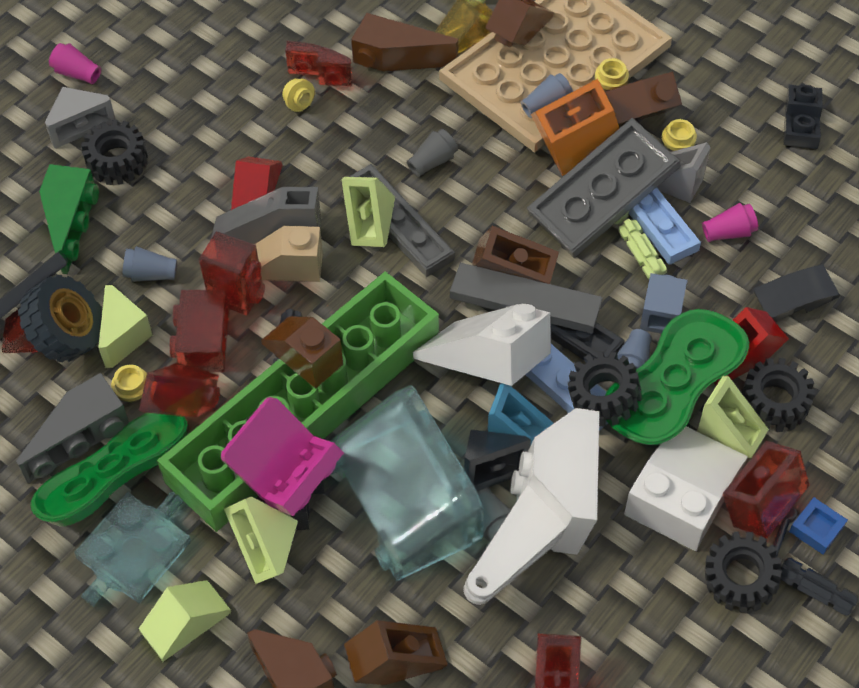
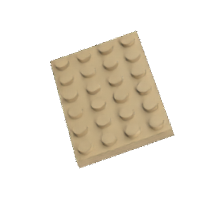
M535 0L534 2L555 13L552 19L526 45L513 43L512 47L505 46L494 40L495 33L491 32L439 70V80L535 153L545 145V142L533 118H529L524 112L520 101L525 99L549 75L555 76L561 73L570 83L572 90L575 91L595 80V71L602 61L615 58L621 60L626 65L630 79L670 48L672 37L619 0Z

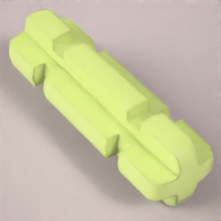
M625 220L619 227V233L624 241L628 240L626 244L639 265H644L642 270L647 278H650V273L658 275L667 273L665 264L661 258L657 260L659 255L646 234L643 233L637 220Z

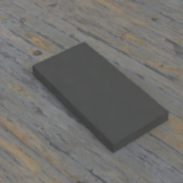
M631 118L529 205L527 210L575 258L680 168V161L637 121Z

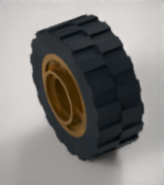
M55 275L53 278L52 276L46 278L25 293L26 296L21 299V308L18 310V316L21 319V329L24 330L28 342H31L34 345V349L43 353L46 358L50 360L55 359L57 362L62 363L79 358L99 344L102 320L100 304L95 300L92 292L88 291L81 282H77L69 276Z

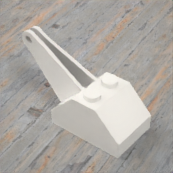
M575 408L537 435L528 452H522L519 471L514 470L511 482V494L517 495V502L472 572L468 575L463 591L465 597L474 604L488 602L550 549L554 552L578 555L597 521L599 411Z

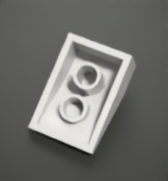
M517 304L455 321L413 352V359L512 386L551 354L550 312L535 309L530 304Z
M686 426L677 436L660 444L647 461L628 494L624 515L697 551L748 456Z

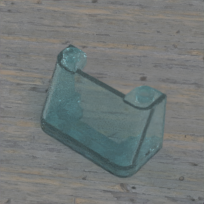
M412 385L394 392L330 440V442L335 443L344 452L331 474L333 475L338 472L341 478L346 477L378 534L380 546L374 549L376 557L384 571L391 570L396 581L483 540L484 511L478 493Z

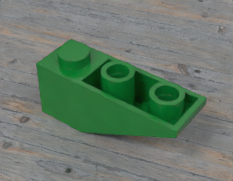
M49 164L39 192L54 252L56 253L61 250L68 258L67 265L61 269L62 274L68 275L72 261H76L79 255L81 235L88 230L89 212L91 206L96 205L98 201L99 187L94 183L90 169Z

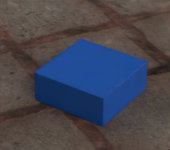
M813 497L792 524L789 532L824 555L843 530L848 519Z

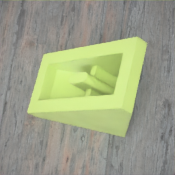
M343 177L341 180L351 246L385 247L389 235L395 196L378 178Z
M105 285L99 351L105 368H113L153 336L147 315L113 285Z
M722 376L704 405L697 432L748 456V458H752L769 429L730 377Z
M253 497L246 498L225 508L224 511L255 584L284 573L298 521Z
M208 580L171 586L165 589L139 627V630L164 662L231 613V609Z

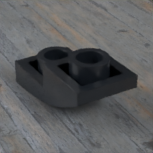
M788 84L783 145L818 149L821 139L820 117L823 109L822 88H816L807 84Z
M823 264L787 274L753 289L763 310L775 322L802 309L808 313L840 297Z

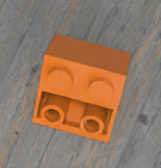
M598 79L531 114L562 176L566 175L619 129L615 112Z

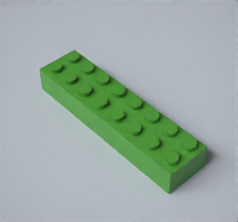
M386 271L383 272L322 323L341 339L343 365L315 389L282 360H277L157 460L164 483L216 532L229 522L224 511L225 508L246 498H257L259 496L222 461L221 453L266 398L273 397L278 399L313 436L324 439L415 360L413 359V352L439 333V314Z

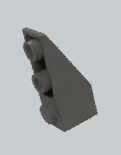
M281 187L217 216L211 237L212 243H258L283 226L321 228L322 220L318 187Z
M101 373L66 392L18 457L16 462L27 483L49 475L54 468L71 458L82 456L95 444L106 438L114 437L129 423L122 402Z

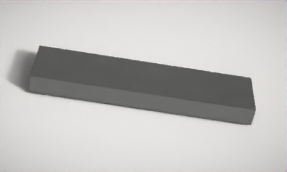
M372 164L349 176L378 178L395 196L388 236L425 277L455 260V252Z
M461 262L450 289V299L494 310L517 304H530L535 309L550 312L551 324L593 334L603 298Z

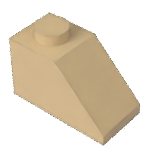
M283 226L251 246L248 280L320 282L323 257L320 227Z

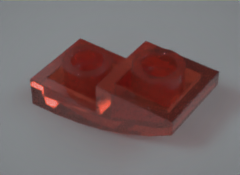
M287 41L285 52L288 74L318 75L319 85L352 86L351 58L326 47Z

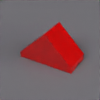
M245 157L236 160L231 210L275 191L282 169V161L256 157Z

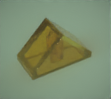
M456 0L435 32L458 38V53L478 43L492 32L485 27L493 11L486 4L476 0Z

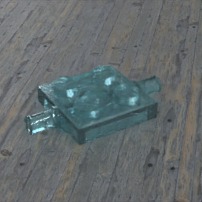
M127 492L74 552L76 559L92 569L96 576L93 583L81 594V597L87 603L89 602L90 605L95 606L109 588L124 592L137 603L143 600L191 543L190 536L173 525L169 519L180 505L184 503L179 495L176 496V493L170 492L156 509L145 505Z

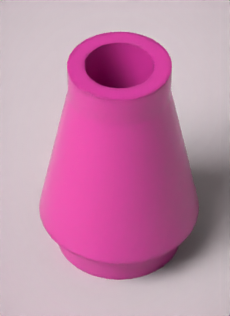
M59 43L50 55L49 66L54 68L57 74L83 80L90 84H94L101 74V67L93 63L72 44L65 45Z
M738 203L712 219L702 222V228L706 240L712 242L715 240L750 237L752 232L758 231V221L751 204L742 205Z

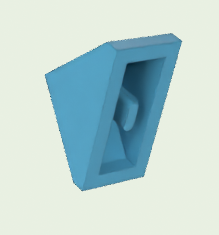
M500 383L488 415V432L527 436L531 439L532 444L537 435L554 423L513 387Z

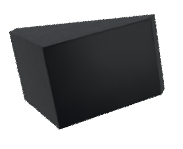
M471 429L464 460L462 492L469 495L512 479L514 470L519 471L522 452H528L530 449L531 439L527 436Z

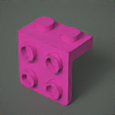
M268 397L223 449L221 459L269 506L294 516L298 510L307 505L312 492L320 482L334 471L337 461L344 452L335 443L313 436L278 399Z

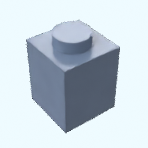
M650 273L640 329L662 334L666 325L682 312L687 280L671 275Z

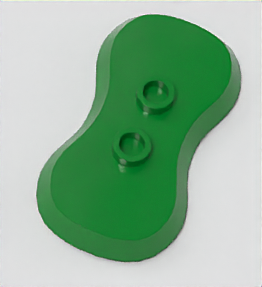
M695 309L676 316L664 328L652 356L641 367L636 369L642 395L641 401H638L639 408L636 412L629 409L631 417L626 421L622 416H619V424L613 426L611 420H606L607 423L618 433L642 444L659 445L674 438L688 424L695 403L701 393L710 384L721 379L722 376L731 373L744 361L749 349L748 335L736 322L714 311ZM615 382L610 386L605 396L614 393L619 388V384Z
M157 409L137 417L123 427L105 446L93 455L48 479L35 492L31 500V511L37 518L62 527L85 519L95 512L127 481L158 465L157 460L187 436L186 418L181 413L170 409Z

